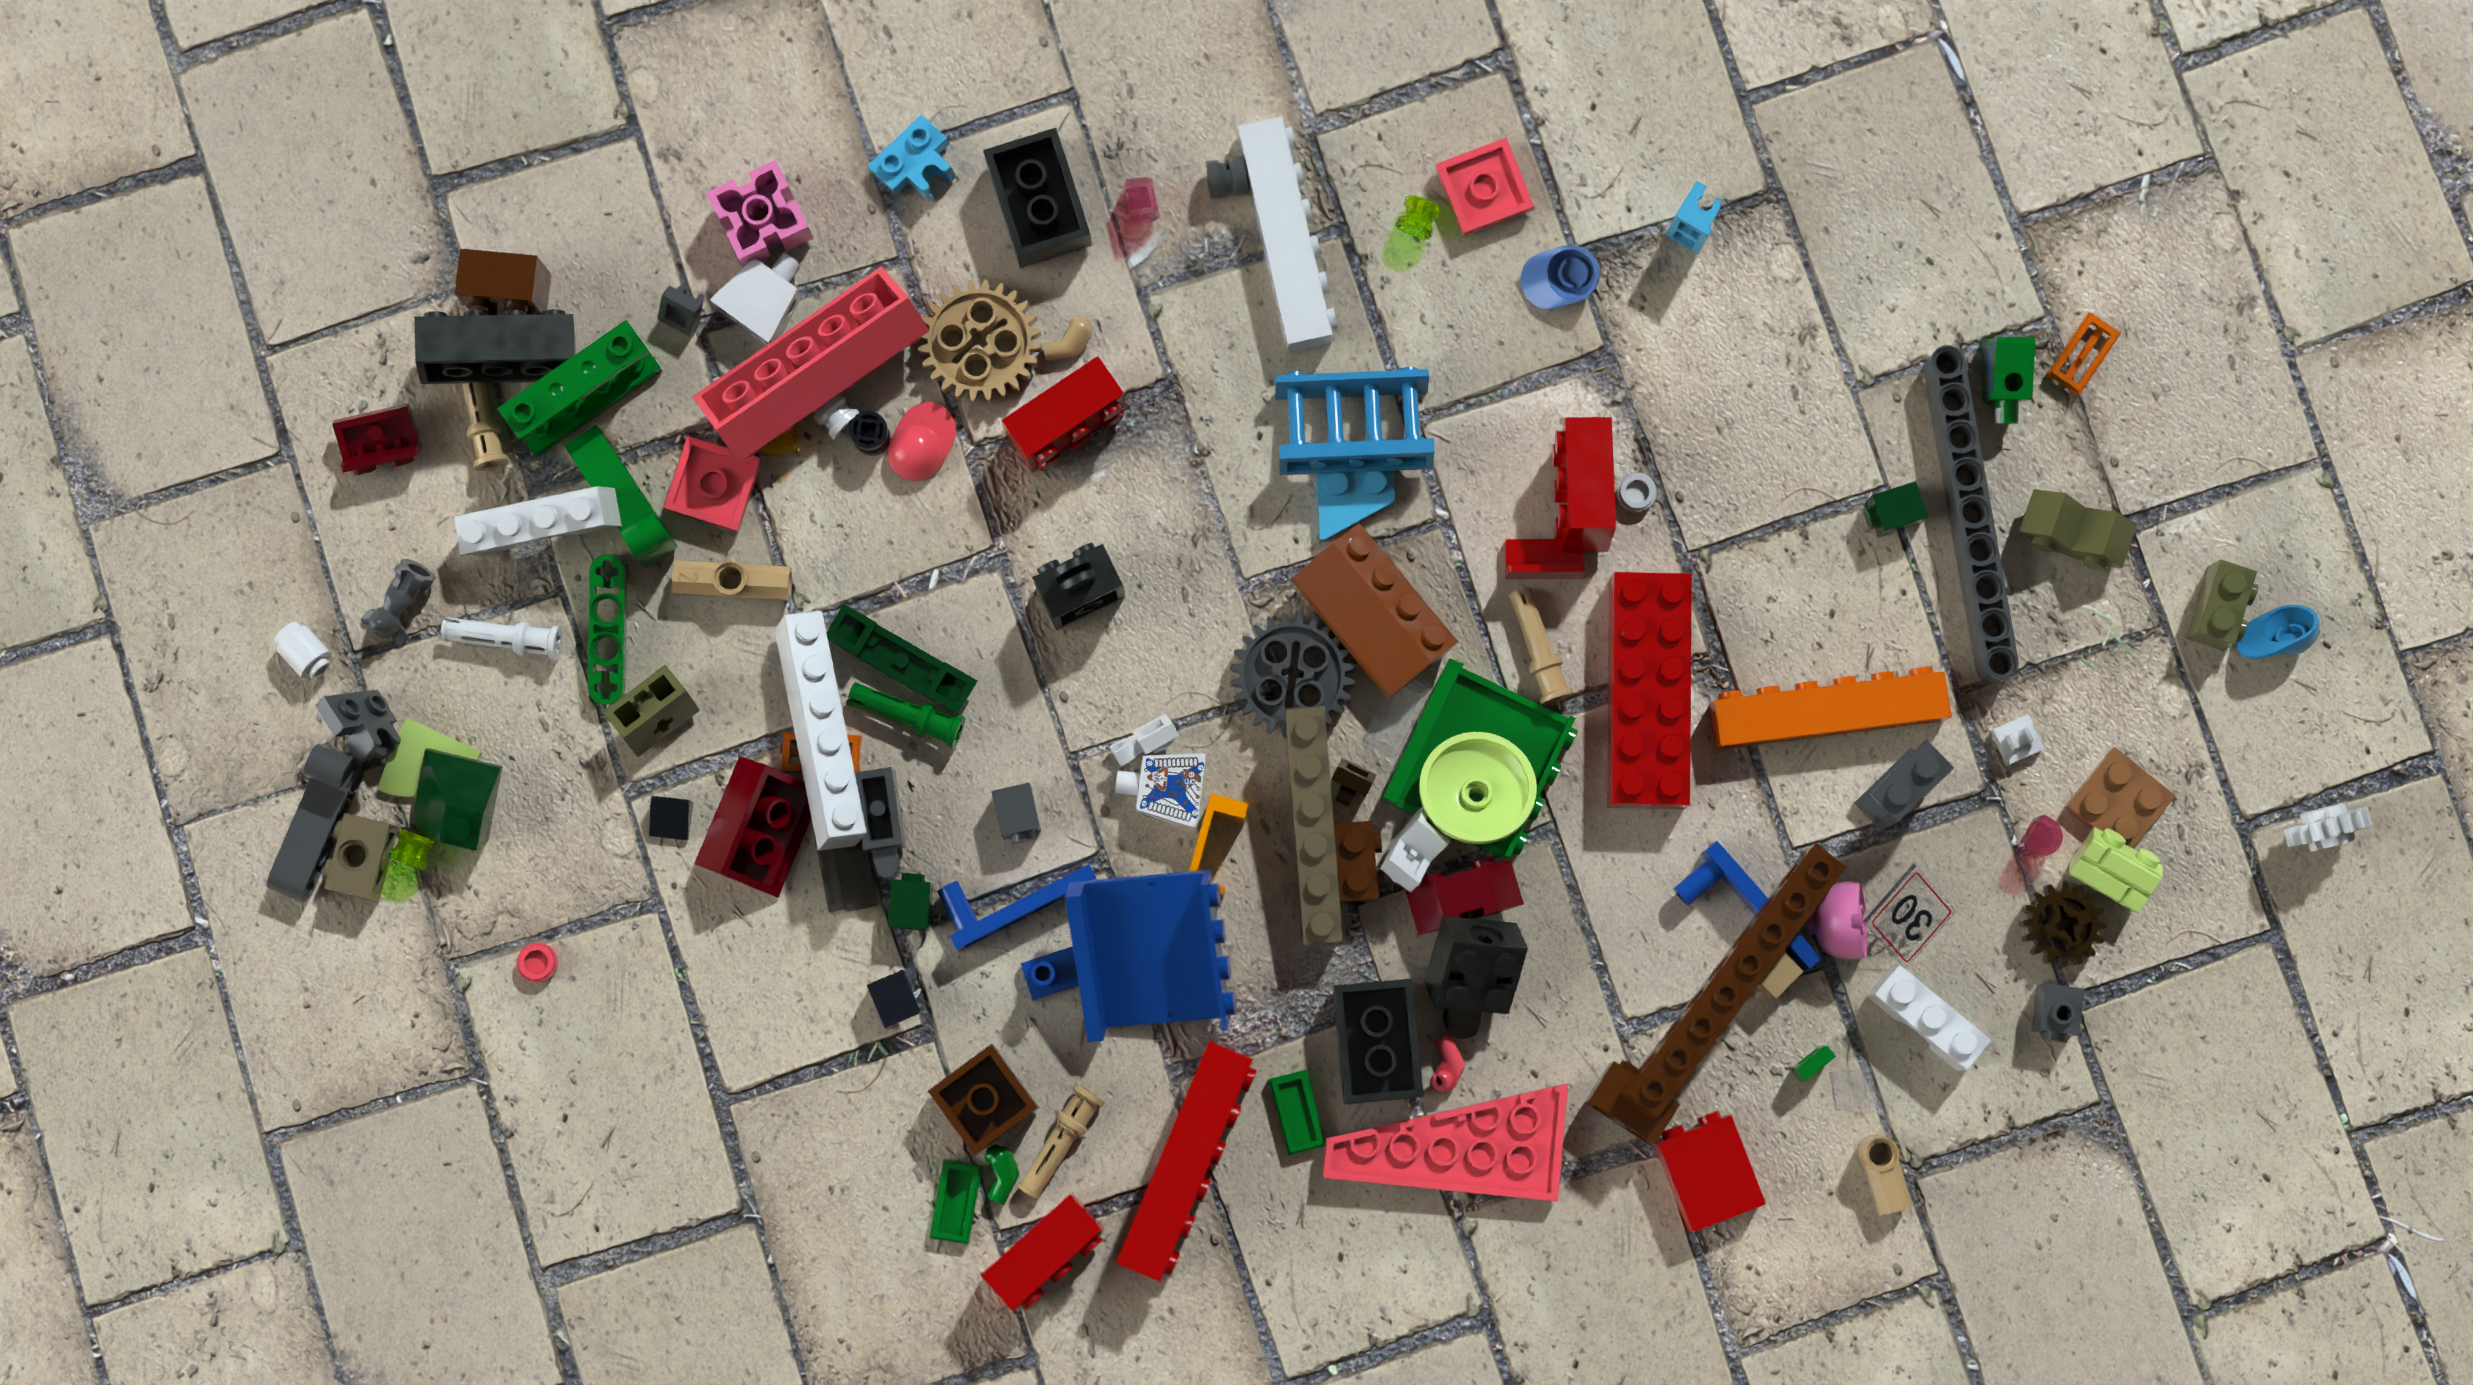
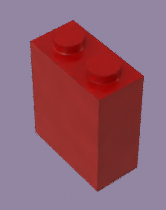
M1719 1110L1697 1118L1699 1126L1686 1131L1682 1124L1664 1130L1661 1135L1662 1140L1657 1141L1654 1145L1688 1232L1701 1230L1766 1205L1732 1115L1721 1117Z

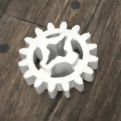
M2345 802L2299 814L2302 823L2284 828L2283 832L2288 847L2308 843L2310 852L2356 840L2353 831L2372 826L2373 824L2368 807L2347 811Z

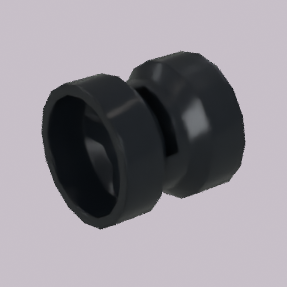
M863 411L857 414L850 423V437L857 450L862 454L875 456L883 453L888 448L891 439L890 430L884 418L878 413Z

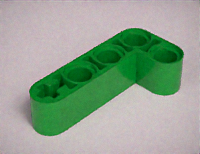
M597 424L564 445L591 487L615 488L622 525L618 529L631 552L645 568L678 547Z

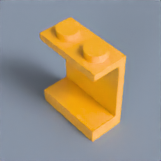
M1213 793L1210 794L1189 871L1200 870L1214 817L1244 826L1249 803ZM1219 885L1221 900H1223L1225 887Z

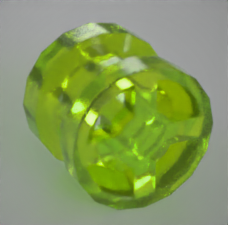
M1413 195L1406 196L1404 201L1405 212L1398 217L1395 226L1402 232L1416 238L1430 239L1433 233L1432 222L1439 217L1441 208L1425 198Z
M399 828L397 833L399 841L396 848L390 850L388 857L425 871L428 865L426 856L428 851L434 849L436 841Z

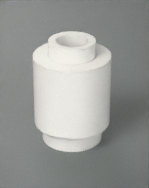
M295 621L286 625L275 636L273 642L278 646L277 652L302 679L310 676L313 679L318 678L330 667L329 659L332 653L307 626H301Z

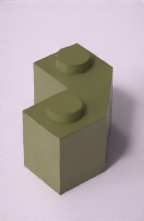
M2033 489L2019 532L2032 540L2031 545L2036 549L2045 552L2056 551L2083 561V565L2091 569L2105 571L2106 566L2123 568L2137 526L2119 512L2086 508L2066 493Z

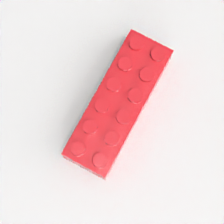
M881 266L692 397L736 460L741 462L745 458L757 454L765 444L778 435L790 431L794 424L810 413L819 411L830 399L842 391L852 388L859 379L869 372L884 366L898 352L917 343L920 337L929 332V329L909 297Z

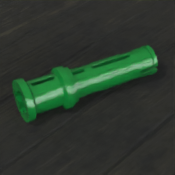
M857 682L852 685L848 694V698L851 699L847 700V706H852L913 728L917 736L924 738L927 735L947 742V747L952 749L958 744L963 732L965 716L958 715L953 717L935 710V706L929 703L921 707L873 690Z

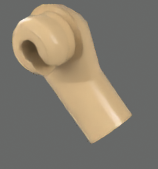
M1083 316L1073 317L1062 340L1043 343L1046 362L1076 357L1082 353L1092 335V327L1088 319Z

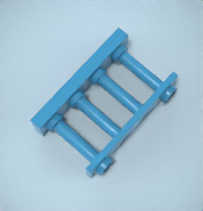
M1403 367L1397 371L1304 374L1293 371L1275 376V399H1288L1290 442L1288 444L1279 445V474L1301 475L1433 469L1435 454L1434 438L1424 439L1420 436L1418 394L1428 393L1429 369L1419 370L1416 367ZM1379 395H1402L1405 438L1402 440H1385L1382 438ZM1364 396L1367 439L1364 441L1347 442L1343 437L1341 397ZM1326 398L1328 441L1326 443H1308L1305 441L1303 399Z

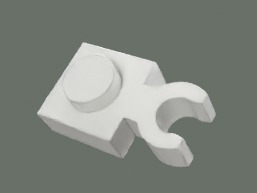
M1164 713L1132 731L1133 735L1129 738L1117 741L1109 748L1120 766L1131 762L1142 752L1145 754L1151 751L1158 753L1167 749L1173 743L1172 740L1178 737L1179 734L1172 721Z

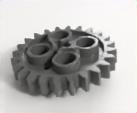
M1282 613L1281 624L1278 625L1275 624L1271 617H1267L1268 629L1264 631L1255 624L1253 631L1256 638L1242 637V642L1247 647V650L1235 649L1234 655L1242 660V663L1230 666L1232 672L1240 674V677L1230 681V686L1242 688V691L1234 697L1235 702L1247 701L1248 704L1242 710V714L1245 716L1255 712L1257 714L1253 723L1255 727L1264 720L1268 722L1267 734H1271L1276 726L1282 729L1283 738H1286L1284 708L1288 678L1281 674L1288 673L1294 642L1300 644L1297 674L1303 675V678H1297L1295 682L1292 708L1308 707L1300 702L1298 694L1304 688H1313L1320 695V701L1314 706H1325L1326 725L1331 726L1332 720L1329 713L1343 714V709L1337 703L1338 700L1349 702L1351 696L1343 691V687H1352L1355 684V680L1345 677L1346 673L1355 669L1354 664L1343 663V660L1350 655V652L1347 649L1338 650L1337 647L1341 641L1337 636L1333 639L1328 637L1331 630L1328 625L1321 631L1316 628L1318 617H1314L1308 625L1303 624L1302 613H1298L1295 623H1290L1287 614ZM1271 645H1279L1285 649L1287 656L1280 663H1272L1266 659L1265 650ZM1309 650H1318L1323 654L1325 663L1319 668H1310L1304 663L1303 655ZM1266 683H1275L1281 688L1282 695L1278 700L1269 702L1261 697L1260 688Z

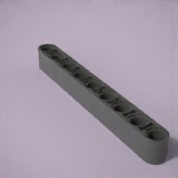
M1944 345L1936 349L1924 364V378L1975 668L1978 677L1983 682L1997 685L2011 678L2016 673L2019 660L1966 362L1963 353L1958 348L1952 345ZM1944 358L1948 360L1952 366V373H1942L1936 366V359ZM1943 396H1953L1958 401L1959 409L1957 411L1947 409L1943 404ZM1951 432L1961 434L1965 439V448L1954 447L1949 440V434ZM1963 469L1968 471L1972 477V484L1970 486L1960 484L1956 478V470ZM1963 507H1972L1977 511L1979 516L1977 523H1970L1965 520L1962 514ZM1970 544H1978L1984 549V561H1977L1972 558L1969 553ZM1977 581H1984L1991 587L1992 596L1990 599H1984L1978 595L1976 591ZM1985 618L1996 622L1998 626L1996 637L1989 636L1984 632L1982 623ZM1991 656H1997L2004 661L2005 671L2003 675L1996 674L1991 670L1989 666Z

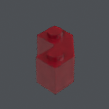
M1493 856L1472 862V870L1442 878L1440 872L1424 876L1420 886H1417L1411 893L1406 890V896L1418 935L1438 931L1442 916L1477 919L1524 905L1511 860L1495 863Z

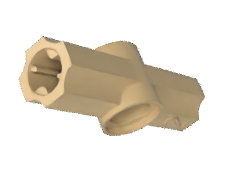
M675 560L672 569V593L674 595L725 597L733 601L741 600L742 598L790 601L792 592L791 567L739 564L731 560L722 563ZM730 572H738L742 577L739 586L731 590L725 589L723 587L725 576Z

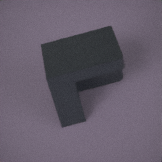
M903 969L867 984L885 1029L893 1028L895 1024L920 1013V1008L910 987L912 984L907 972Z

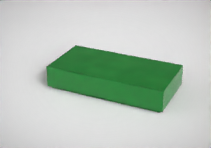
M1307 1070L1268 1079L1288 1156L1325 1146L1326 1142Z
M943 1160L930 1238L969 1244L983 1166Z

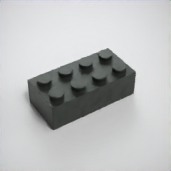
M508 310L503 312V315H487L483 311H467L463 313V316H447L444 312L430 311L424 313L423 316L414 317L415 363L420 384L536 382L576 354L573 314H566L563 310H545L542 312V315H526V312L521 310Z

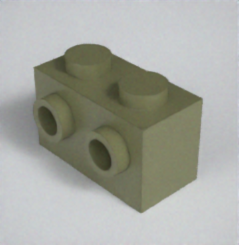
M2221 559L2209 565L2203 579L2186 639L2219 650H2224L2236 644V641L2240 642L2247 628V620L2243 619L2247 605H2252L2258 591V584L2254 583L2257 571Z

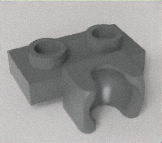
M378 690L324 696L315 705L334 737L349 735L345 742L356 760L361 763L367 759L371 752H374L375 756L380 760L386 758L401 742V738L393 726L397 720L391 712L386 699Z

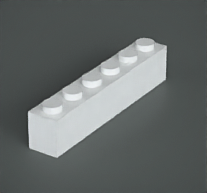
M1282 116L1238 125V141L1242 157H1244L1246 176L1286 351L1288 353L1329 344L1332 342V331L1338 330L1334 309H1327L1324 295L1329 294V286L1325 271L1318 273L1315 259L1321 258V252L1317 236H1310L1307 222H1312L1313 218L1309 200H1302L1299 186L1304 185V178L1300 163L1293 164L1290 150L1296 149L1292 127L1285 128Z
M822 611L787 614L783 616L774 631L818 851L856 846L867 832Z

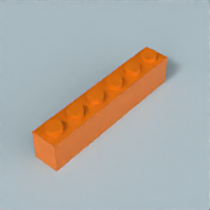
M1932 666L1910 669V676L1895 677L1894 671L1871 674L1870 681L1857 682L1856 676H1847L1833 679V685L1818 687V681H1807L1794 684L1795 690L1780 692V686H1767L1756 689L1757 695L1742 696L1741 690L1719 693V699L1709 704L1715 750L1944 722L1952 717L1945 671L1933 673Z

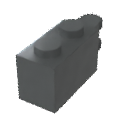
M892 767L855 772L867 832L862 838L863 850L868 854L873 853L874 865L877 866L875 870H877L879 877L886 879V881H892V879L899 877V873H901L899 849L906 848L896 772Z

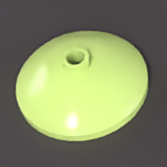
M1485 732L1459 734L1438 745L1425 761L1419 782L1420 800L1430 821L1447 836L1471 844L1493 843L1515 833L1530 816L1537 792L1535 773L1525 754L1507 739ZM1479 793L1483 799L1479 802H1474L1470 799L1469 795Z

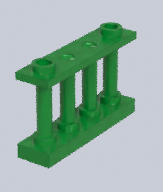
M625 320L497 409L520 441L524 440L532 453L539 457L663 370L629 322Z

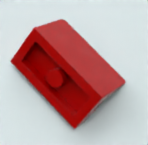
M1505 539V579H1582L1586 573V564H1583V552H1562V540Z

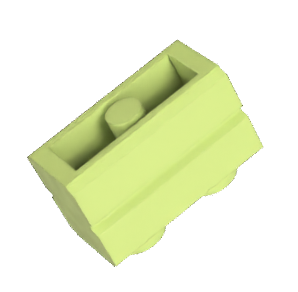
M2096 827L2092 828L2082 846H2080L2071 859L2069 875L2133 912L2139 913L2163 877V866L2159 864L2160 859L2147 849L2140 848L2136 851L2125 844L2126 840L2114 830L2106 828L2103 832Z

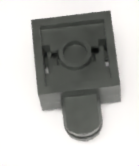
M1093 543L1081 546L1072 552L1073 558L1061 564L1058 560L1050 561L1037 569L1039 574L1032 577L1036 590L1056 630L1125 597L1123 584L1103 544L1096 547Z
M1442 916L1424 983L1434 1008L1444 1009L1443 1021L1448 1033L1454 1038L1468 1039L1475 1036L1480 1028L1484 1012L1509 1014L1528 951L1527 944L1517 923Z

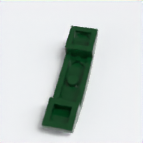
M844 603L826 632L828 640L958 715L978 680L945 661H940L878 625L877 622Z

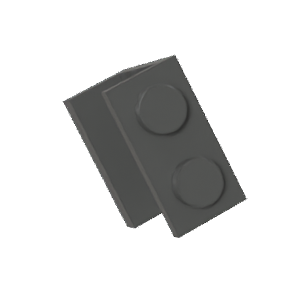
M1926 739L1917 749L1913 750L1911 748L1906 751L1854 803L1880 830H1883L1898 823L1954 767Z

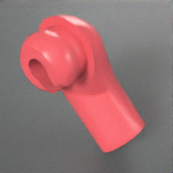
M1448 1034L1434 1040L1441 1061L1431 1077V1085L1438 1092H1450L1457 1086L1465 1068V1062L1453 1036Z

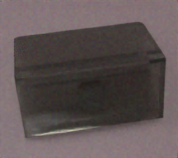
M862 839L856 846L818 851L817 848L828 912L830 914L836 915L872 908L878 905L870 856L863 850Z

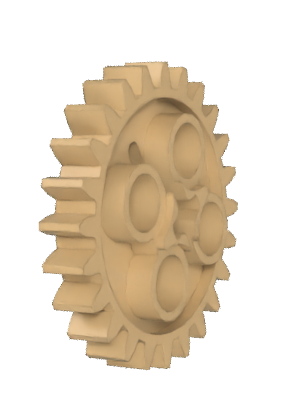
M986 279L982 283L981 289H975L973 281L968 280L967 291L962 292L957 284H954L953 291L955 296L950 298L941 292L940 297L943 305L940 307L936 304H929L930 311L934 317H922V320L929 328V332L920 337V340L928 342V344L918 347V352L920 355L930 356L922 362L924 370L935 368L930 376L931 381L935 383L944 379L941 387L942 392L947 393L953 387L956 388L955 397L958 401L962 399L965 393H969L972 404L977 402L979 394H984L988 404H991L992 393L998 392L1003 399H1007L1006 387L1010 386L1018 392L1020 387L1017 379L1019 377L1025 380L1031 379L1026 366L1038 367V360L1031 353L1042 352L1041 344L1032 340L1042 336L1041 330L1039 328H1029L1038 321L1036 314L1024 315L1029 309L1028 301H1023L1016 305L1017 291L1014 290L1005 296L1003 283H1000L994 291H991ZM980 308H987L993 312L992 318L986 323H978L973 320L974 313ZM1002 320L1007 321L1004 327H1000L992 332ZM956 331L963 335L962 342L955 347H949L943 343L944 337L949 332ZM975 336H978L980 339L985 338L987 346L984 348L978 344L974 346L973 338ZM1004 337L1014 338L1017 341V345L1010 352H1001L996 348L1000 339ZM966 353L959 363L955 364L952 362L955 357ZM980 360L987 364L986 371L979 376H972L967 373V367L973 361Z

